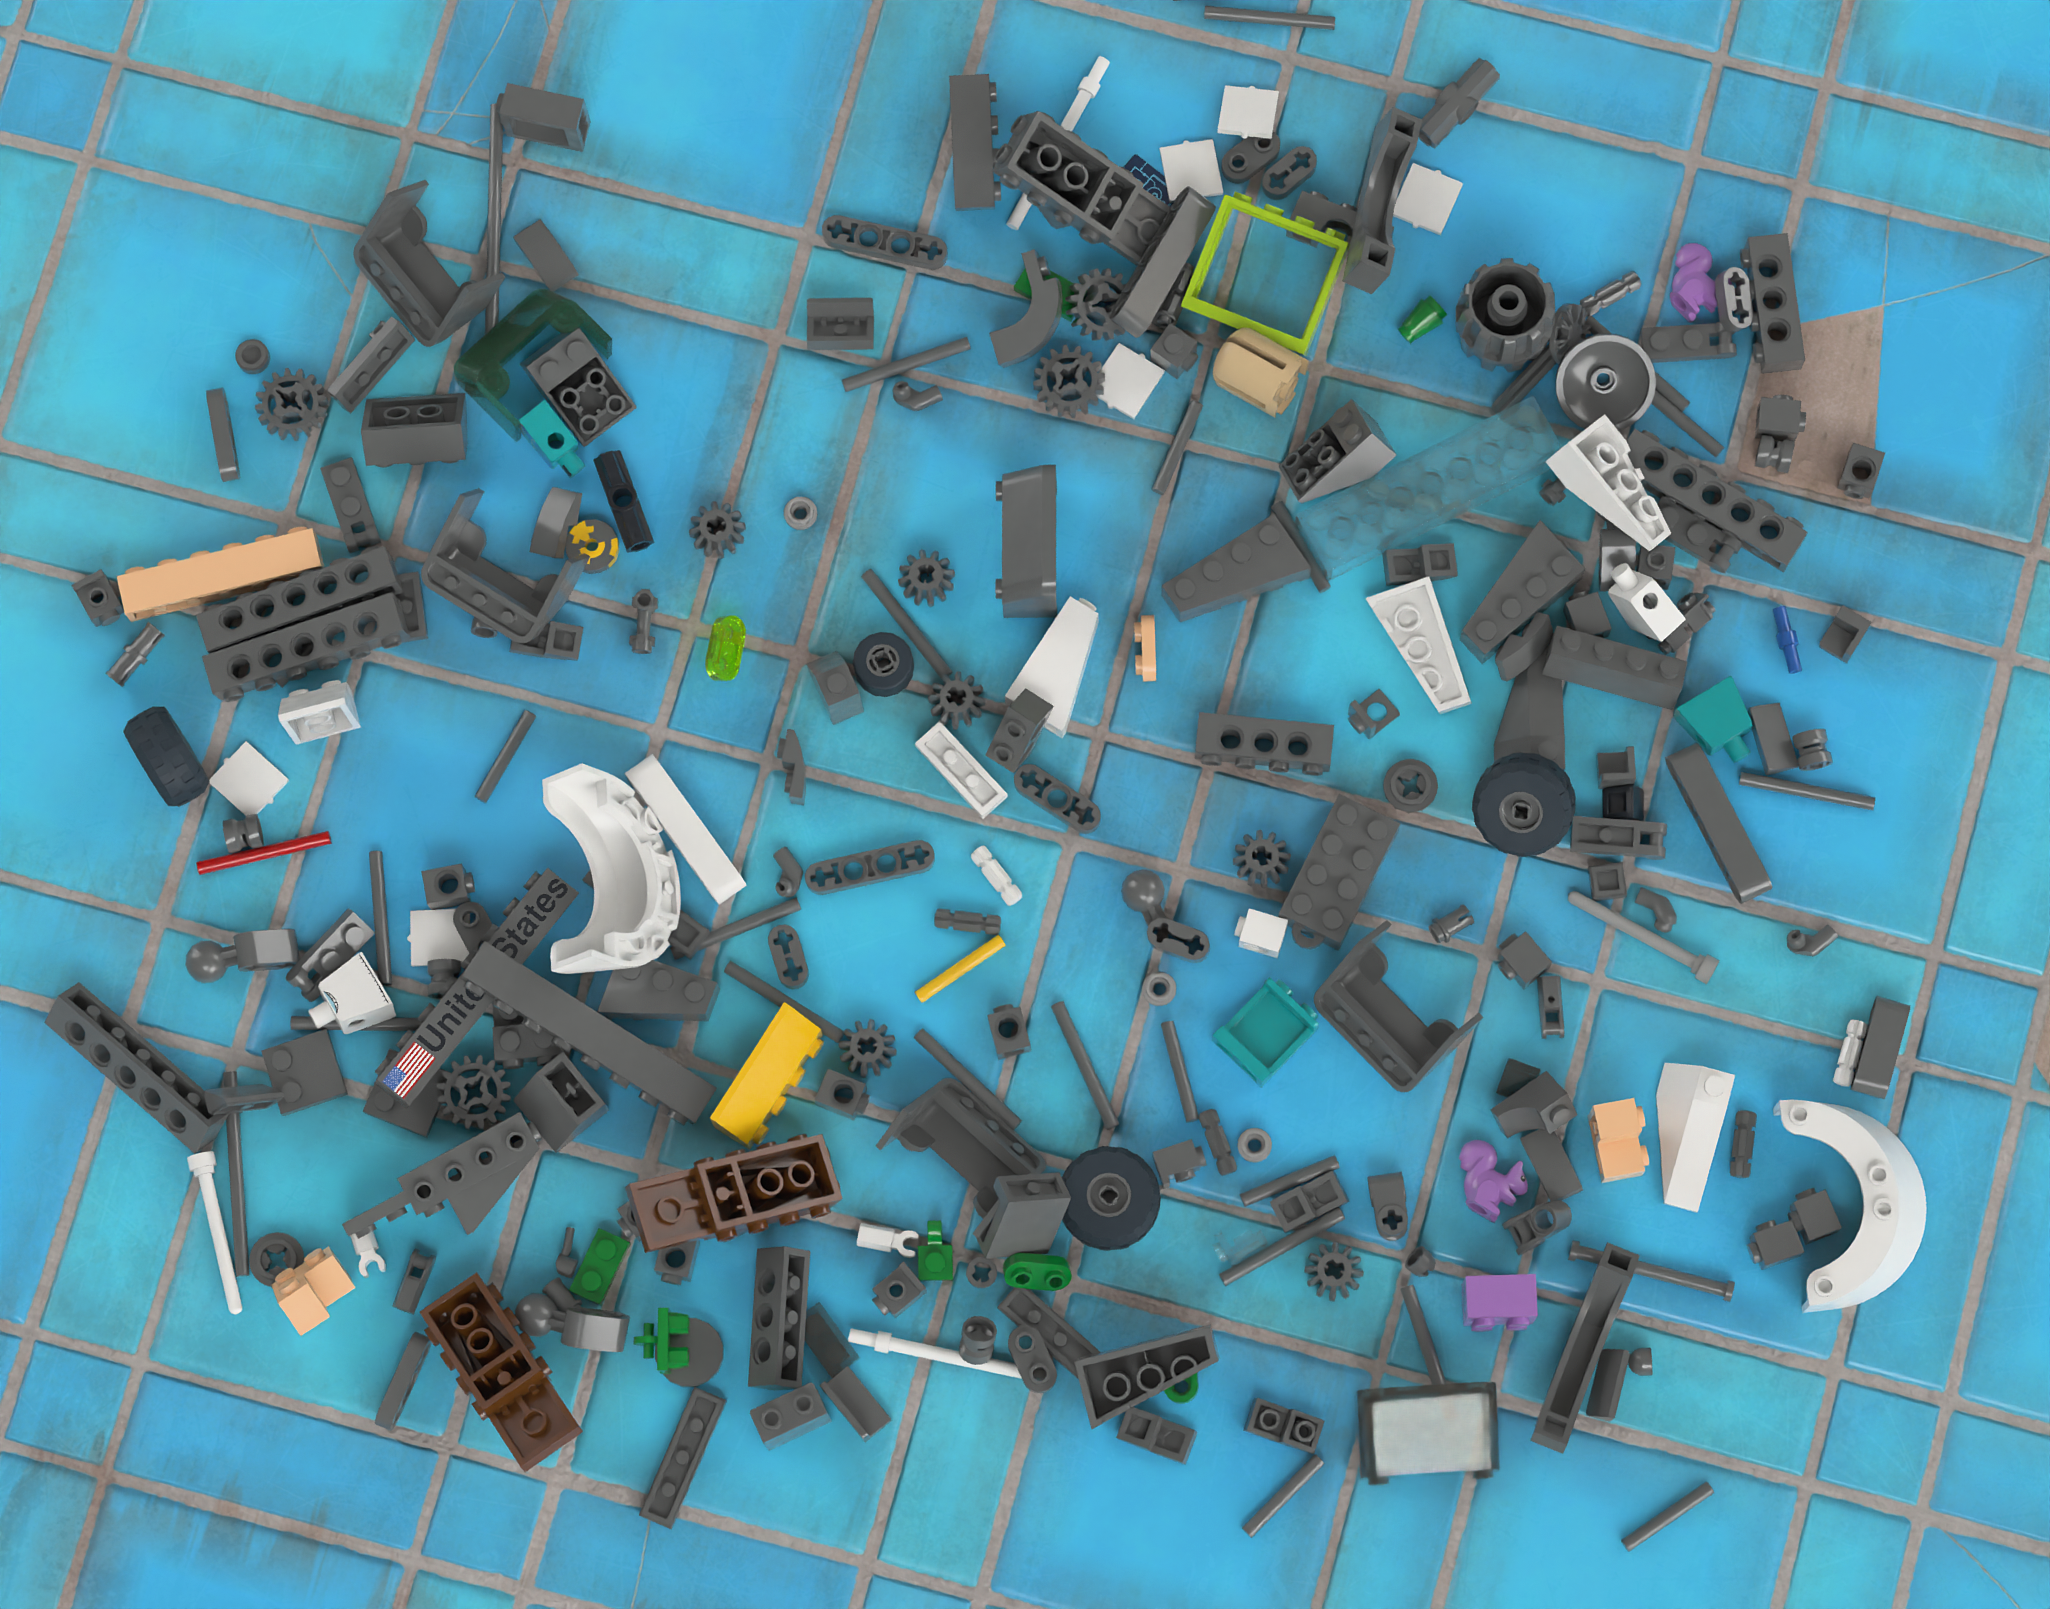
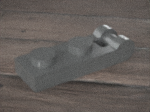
M1720 322L1641 328L1640 331L1641 346L1652 363L1726 359L1737 355L1736 344L1732 342V334L1735 332L1727 331ZM1709 337H1719V345L1710 346Z
M352 457L321 467L320 469L349 553L359 551L360 546L369 543L372 546L381 543ZM365 525V531L354 534L352 528Z
M1662 496L1657 505L1671 532L1665 540L1718 572L1726 573L1731 565L1729 562L1733 554H1738L1743 544L1737 538L1723 533ZM1713 542L1721 546L1718 554L1709 551Z
M1574 816L1571 827L1570 852L1663 860L1666 856V848L1663 847V836L1667 835V824ZM1640 834L1650 836L1649 845L1640 844Z
M348 908L290 969L286 975V981L293 987H299L302 990V996L309 1002L316 1000L321 995L318 988L319 983L348 962L375 932ZM313 968L317 973L309 979L307 977L308 972Z

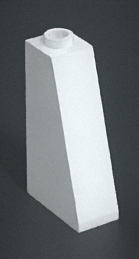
M1071 596L1005 695V703L1010 706L1026 688L1052 704L1054 707L1044 728L1060 738H1063L1066 734L1099 623V615L1095 612L1096 607L1083 598H1079L1077 601Z

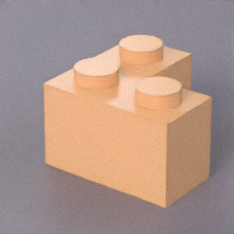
M1634 1098L1593 1105L1587 1117L1601 1183L1642 1176L1645 1172L1644 1166L1649 1165L1647 1148L1645 1145L1640 1146L1638 1139L1642 1132V1127L1645 1126L1642 1106L1636 1107Z
M329 1246L324 1250L319 1248L312 1251L304 1258L305 1262L294 1270L292 1268L285 1269L276 1276V1282L271 1284L279 1306L300 1336L329 1318L330 1315L326 1307L355 1288L351 1277Z

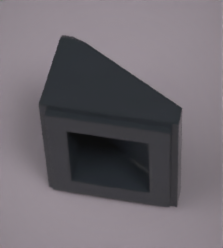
M1635 785L1602 788L1603 818L1644 821V790Z

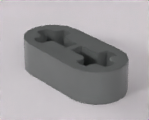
M1305 146L1296 147L1270 167L1262 179V189L1265 195L1273 200H1281L1314 174L1317 165L1314 151ZM1297 157L1301 160L1309 159L1308 168L1305 169V167L1299 166L1295 171H1292L1296 166ZM1287 175L1283 180L1282 189L1277 186L1273 189L1271 188V178L1280 180L1283 176Z
M1732 267L1717 275L1715 291L1721 325L1729 332H1738L1747 328L1752 323L1753 307L1748 276L1742 269ZM1728 279H1730L1731 282H1735L1736 288H1734L1733 285L1728 284ZM1733 311L1736 315H1740V320L1737 317H1733Z
M785 924L778 925L770 931L768 936V944L779 980L786 988L799 989L805 985L809 977L801 943L794 928ZM785 933L787 937H793V940L788 942L791 953L784 955L782 946L774 944V942L779 940V934ZM793 959L796 969L803 970V972L798 974V980L792 981L788 976L784 977V974L789 972L786 961Z

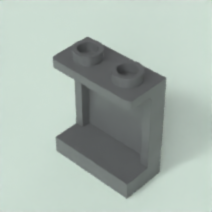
M1060 1172L997 1177L993 1187L1000 1200L999 1206L989 1229L976 1238L985 1259L1009 1257L1016 1253L1048 1254L1071 1200Z
M808 1383L750 1411L762 1442L769 1451L832 1422L822 1398L813 1383Z

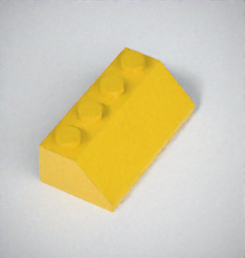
M784 1002L711 1115L710 1119L715 1129L749 1150L754 1143L759 1145L769 1130V1127L765 1125L772 1114L778 1116L787 1102V1098L784 1096L790 1086L796 1088L806 1072L802 1067L809 1057L814 1059L820 1052L824 1041L821 1040L823 1036L821 1029Z

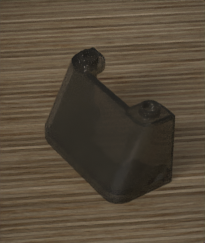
M1496 1382L1374 1388L1356 1391L1354 1404L1360 1480H1368L1369 1486L1389 1484V1478L1396 1477L1397 1475L1465 1471L1466 1473H1472L1473 1479L1494 1478L1493 1472L1500 1471Z

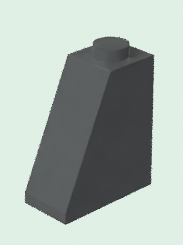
M837 651L806 664L833 725L864 712L859 690L847 663Z

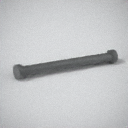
M1572 1241L1568 1260L1575 1262L1576 1259L1595 1264L1599 1263L1603 1251L1581 1246L1579 1241ZM1639 1260L1634 1274L1722 1296L1723 1300L1728 1302L1731 1301L1735 1282L1730 1280L1727 1283Z

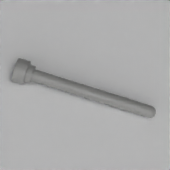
M1572 891L1568 894V901L1574 906L1691 968L1690 972L1696 975L1695 979L1705 984L1709 982L1720 960L1709 954L1706 957L1701 954L1696 956L1577 891Z

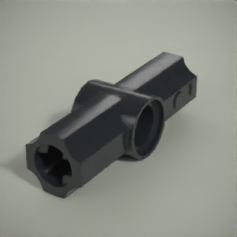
M618 450L600 454L593 461L626 551L629 553L647 549L654 543L622 453ZM621 496H630L632 498L631 503L626 507L615 505L617 499Z

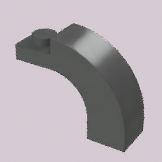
M1035 250L1021 253L1032 290L1031 304L1027 313L1016 324L989 333L998 365L1003 368L1025 361L1038 353L1052 338L1062 315L1063 290L1061 281L1056 277L1046 280L1045 276L1050 275L1045 256L1040 257L1039 253Z

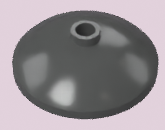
M1610 333L1596 334L1576 343L1561 360L1555 379L1556 395L1561 408L1571 421L1584 429L1588 428L1604 414L1618 431L1629 427L1647 411L1653 400L1656 388L1655 370L1644 349L1627 337ZM1601 373L1608 374V379L1604 383L1597 382V377Z

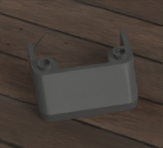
M422 180L389 192L355 245L353 256L358 268L422 345L431 347L446 340L487 307L506 277L501 272L478 282L475 280L464 282L460 288L421 242L427 232V221L416 204L429 185L426 180Z
M1039 465L1002 474V481H996V501H1002V579H996L995 592L996 599H1002L1004 618L1057 617L1056 465Z
M478 488L459 495L422 567V581L430 590L517 643L531 641L540 634L567 602L590 556L584 553L566 560L559 575L550 574L540 579L536 588L532 589L481 557L486 546V534L479 525L470 519L485 491Z
M1386 920L1353 947L1316 991L1314 1004L1318 1012L1394 1089L1400 1092H1409L1460 1045L1483 1019V1016L1477 1013L1459 1029L1446 1019H1438L1427 1027L1381 981L1382 977L1387 973L1388 961L1384 953L1375 944L1392 925Z
M952 1078L942 1079L903 1108L876 1144V1147L882 1150L897 1138L902 1146L909 1151L923 1152L930 1147L979 1192L974 1197L973 1204L978 1215L983 1218L972 1233L976 1238L989 1229L999 1206L1000 1200L993 1187L997 1177L1042 1174L1046 1169L1045 1160L1032 1146L963 1084Z

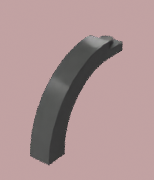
M1607 1242L1556 1367L1530 1441L1559 1453H1564L1592 1374L1633 1277L1640 1255Z

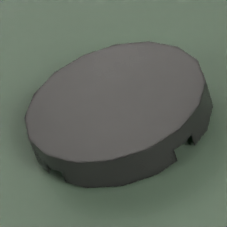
M690 1318L689 1334L671 1335V1347L689 1348V1367L671 1369V1374L663 1375L671 1383L681 1387H698L708 1382L719 1372L724 1360V1346L718 1332L709 1323L697 1318ZM655 1346V1360H656V1363H657V1346Z

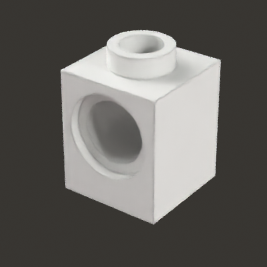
M1249 909L1246 918L1240 916L1234 936L1240 937L1238 947L1278 959L1288 920Z

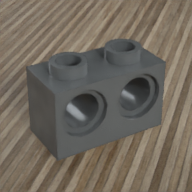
M1025 688L1008 707L985 756L1014 773L1032 753L1054 706Z

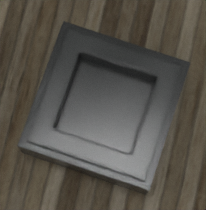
M1623 862L1588 867L1592 900L1601 901L1627 897Z

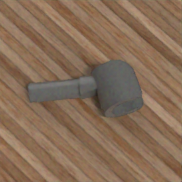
M571 1227L566 1228L563 1249L556 1260L557 1272L568 1278L573 1277L578 1265V1260L569 1257L575 1229Z

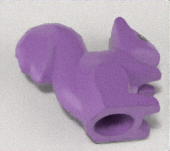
M1698 243L1685 244L1677 252L1675 264L1680 270L1673 278L1672 292L1670 293L1672 306L1689 323L1695 320L1696 314L1700 310L1699 306H1704L1711 313L1717 307L1715 281L1706 275L1712 267V255L1706 247ZM1728 279V284L1732 285V282Z
M1472 1140L1461 1148L1462 1151L1459 1155L1460 1167L1467 1171L1464 1180V1190L1467 1197L1465 1203L1470 1210L1495 1223L1500 1215V1209L1497 1207L1500 1202L1512 1207L1516 1202L1513 1194L1521 1196L1527 1193L1528 1183L1522 1171L1523 1162L1518 1161L1506 1175H1503L1494 1170L1498 1160L1495 1148L1486 1141Z

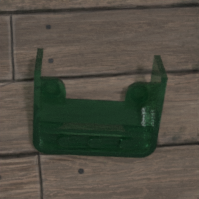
M537 289L530 293L465 352L454 365V377L458 385L516 442L521 439V423L498 401L507 393L510 386L509 375L502 367L549 324L555 330L562 333L573 332L579 327L587 339L607 359L612 355V338L576 302L548 289Z

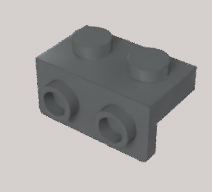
M872 298L807 299V350L874 349V308Z

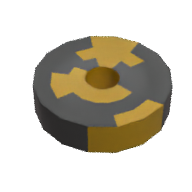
M596 519L584 520L578 523L577 526H574L568 533L565 545L568 558L571 559L584 553L590 556L583 572L588 574L601 573L609 569L617 560L619 540L613 528L605 522ZM595 542L598 544V548L595 551H588L587 545Z

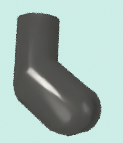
M900 381L893 386L894 400L899 405L913 411H920L943 400L937 385L922 392L910 388L905 381Z
M783 847L773 855L782 869L780 880L776 883L775 888L780 896L792 897L800 888L803 870L789 849Z
M1826 925L1814 936L1800 933V930H1792L1786 938L1787 947L1795 954L1813 957L1835 941L1838 935L1829 925Z

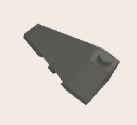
M1548 646L1527 669L1515 678L1494 742V761L1512 753H1536L1553 760L1563 771L1565 770L1562 680L1542 675Z

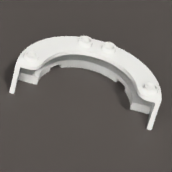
M583 763L543 779V803L547 810L559 819L579 842L589 863L594 884V906L590 921L578 936L571 939H561L553 943L550 953L551 971L562 974L627 969L645 965L651 960L658 958L670 945L668 939L671 931L677 928L681 894L675 858L672 850L666 851L659 834L663 828L649 807L643 808L633 797L635 791L625 782L607 772Z
M1779 1100L1773 1108L1774 1116L1781 1115L1784 1128L1794 1135H1802L1819 1140L1841 1154L1854 1170L1863 1196V1216L1854 1241L1838 1259L1813 1271L1806 1281L1808 1300L1802 1305V1313L1839 1309L1863 1303L1891 1286L1908 1268L1920 1246L1926 1222V1196L1918 1167L1907 1148L1893 1132L1876 1119L1860 1111L1835 1104L1804 1100Z

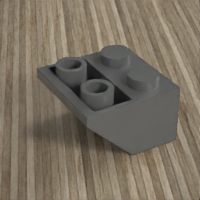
M564 1052L540 1069L513 1100L530 1122L533 1121L538 1132L555 1153L609 1111L603 1100Z

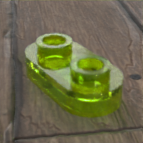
M735 615L721 616L714 621L705 668L709 677L714 681H730L739 672L746 628L743 621Z

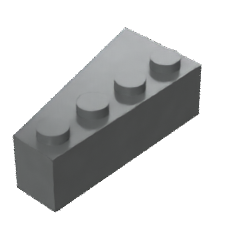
M1539 520L1462 630L1460 641L1481 664L1492 657L1500 646H1504L1510 634L1517 635L1528 623H1531L1537 612L1543 613L1583 578L1584 566L1541 520Z

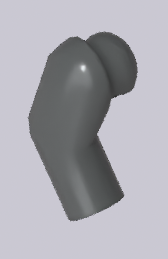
M1641 887L1635 903L1653 910L1657 917L1654 924L1657 930L1664 933L1670 932L1673 924H1676L1677 915L1670 901L1662 895Z

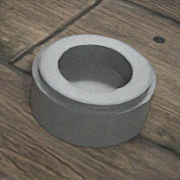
M246 340L236 350V361L239 367L248 374L261 373L270 363V353L265 344L259 340Z

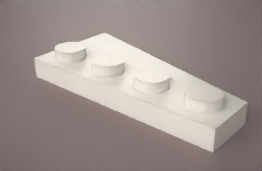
M1429 576L1365 598L1439 714L1472 704Z

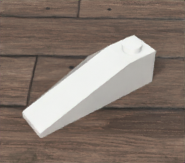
M1604 414L1545 462L1567 489L1650 551L1667 538L1671 532L1655 499L1646 494L1641 483L1644 476L1640 468L1634 469L1627 455L1631 451L1627 441Z
M1664 1063L1656 1093L1664 1204L1698 1212L1735 1075L1704 1066Z

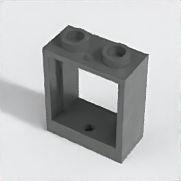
M507 83L505 93L499 94L496 104V112L500 115V124H503L507 136L583 152L591 123L584 99Z

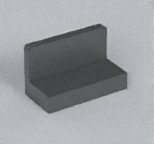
M848 1366L826 1383L824 1381L820 1384L824 1393L864 1442H867L892 1421Z

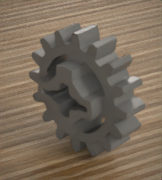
M1097 268L1090 270L1089 276L1086 273L1079 275L1078 280L1080 284L1074 283L1070 285L1069 288L1074 292V295L1065 298V301L1072 303V308L1066 311V315L1075 316L1076 319L1073 320L1071 326L1081 325V336H1086L1092 332L1093 341L1100 340L1102 336L1107 341L1114 339V334L1119 336L1125 333L1123 328L1109 319L1112 308L1126 284L1121 283L1123 274L1118 273L1111 277V269H1104L1100 274ZM1086 290H1087V294H1088V295H1087L1085 301L1083 302V297H1084V294H1085V292H1086ZM1098 302H1111L1105 308L1092 307V305Z
M1063 345V353L1061 354L1051 349L1050 360L1044 357L1040 359L1043 369L1035 368L1034 376L1040 379L1033 382L1034 390L1040 391L1037 394L1038 402L1047 400L1045 405L1046 411L1049 412L1055 407L1058 409V417H1062L1065 411H1069L1071 418H1075L1076 410L1079 409L1085 415L1088 414L1089 403L1094 406L1099 404L1095 394L1104 395V386L1100 385V383L1105 382V373H1097L1101 369V362L1091 363L1093 353L1090 351L1085 356L1081 355V346H1077L1074 352H1069L1067 345ZM1073 362L1072 364H1063V365H1062V363ZM1087 371L1092 380L1090 387L1083 380ZM1048 376L1056 383L1052 392H1050L1047 386ZM1075 378V385L1070 382L1066 386L1063 384V379L1069 381ZM1068 399H1077L1074 401H1065Z
M285 368L283 377H279L276 372L272 373L274 379L272 383L262 382L266 391L256 392L257 399L262 402L255 405L257 413L262 414L258 418L261 425L268 424L267 431L270 435L278 431L281 440H285L287 435L291 434L294 441H298L299 433L301 432L310 437V427L314 426L318 429L322 427L318 417H327L326 410L321 407L329 404L327 397L322 395L325 392L322 384H316L317 380L313 374L305 379L302 369H298L296 375H292L289 368ZM310 394H312L313 397V406L311 410L307 407V402L311 399L309 397ZM272 399L276 402L273 415L270 410ZM283 399L286 402H290L293 404L297 402L300 410L297 407H292L290 405L286 407Z
M467 1055L464 1056V1065L459 1066L458 1063L453 1061L451 1065L454 1071L452 1073L447 1071L441 1073L447 1081L446 1083L437 1084V1089L444 1092V1095L438 1097L437 1101L438 1104H447V1107L442 1111L444 1116L451 1113L454 1114L453 1125L456 1126L463 1120L465 1121L466 1130H470L472 1123H477L479 1129L482 1130L484 1129V1121L487 1119L492 1124L497 1123L494 1115L496 1112L505 1115L506 1109L501 1103L510 1102L511 1096L504 1094L503 1091L511 1086L510 1082H501L500 1079L504 1077L505 1071L502 1069L495 1072L496 1063L494 1060H491L486 1066L483 1064L481 1055H478L476 1063H471ZM468 1071H479L474 1077L464 1078L461 1076V1074ZM491 1078L497 1087L496 1098L489 1094L487 1090V1085ZM481 1084L480 1094L482 1097H474L467 1103L468 1092L466 1088L474 1089L476 1085ZM452 1087L456 1091H458L461 1096V1100L459 1101L457 1107L453 1104L451 1099ZM483 1107L487 1110L482 1114L469 1115L471 1110Z

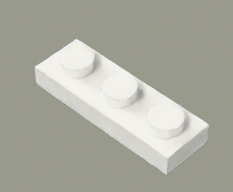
M938 722L915 743V747L982 819L1008 797V794L942 723Z

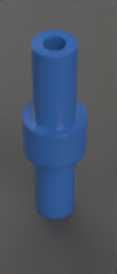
M1786 606L1776 607L1773 609L1779 633L1776 635L1779 649L1784 652L1789 674H1795L1802 671L1796 648L1799 645L1795 630L1791 629Z

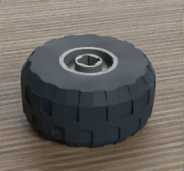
M153 706L127 721L128 723L123 733L146 774L168 806L180 807L205 792L210 781L189 743L165 707Z
M1512 753L1494 761L1481 775L1472 800L1474 822L1483 838L1503 853L1519 857L1543 854L1559 844L1565 834H1567L1574 818L1576 796L1570 778L1553 760L1536 753Z
M1101 1146L1088 1150L1072 1161L1062 1176L1071 1196L1062 1221L1075 1238L1089 1247L1104 1251L1127 1248L1145 1237L1158 1217L1161 1194L1157 1177L1143 1158L1128 1149Z

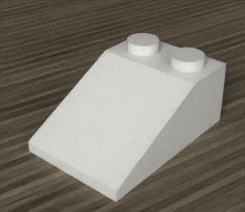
M339 680L326 682L321 685V689L310 692L308 689H300L289 693V697L281 699L278 712L279 722L296 745L361 728L352 690L347 682L341 683Z

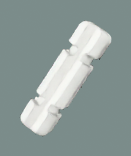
M983 845L977 848L971 854V859L977 867H982L981 872L995 890L1002 893L1001 897L1008 906L1014 905L1022 898V892L1016 884H1011L1012 879L998 861L992 859L993 856L986 846Z
M1851 1019L1848 1023L1846 1030L1848 1037L1844 1038L1837 1063L1839 1068L1835 1070L1833 1082L1838 1085L1849 1087L1853 1082L1855 1074L1853 1069L1857 1067L1863 1045L1861 1039L1865 1037L1867 1024L1862 1021Z

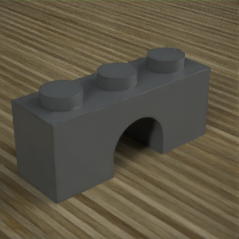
M1301 192L1290 220L1294 221L1297 215L1315 222L1313 227L1315 230L1323 233L1326 232L1327 228L1341 230L1350 239L1352 238L1358 210L1356 207L1346 203L1338 205L1330 202L1325 195L1319 192ZM1392 226V233H1391L1392 238H1393L1394 226ZM1287 230L1286 232L1287 237L1317 248L1319 242Z

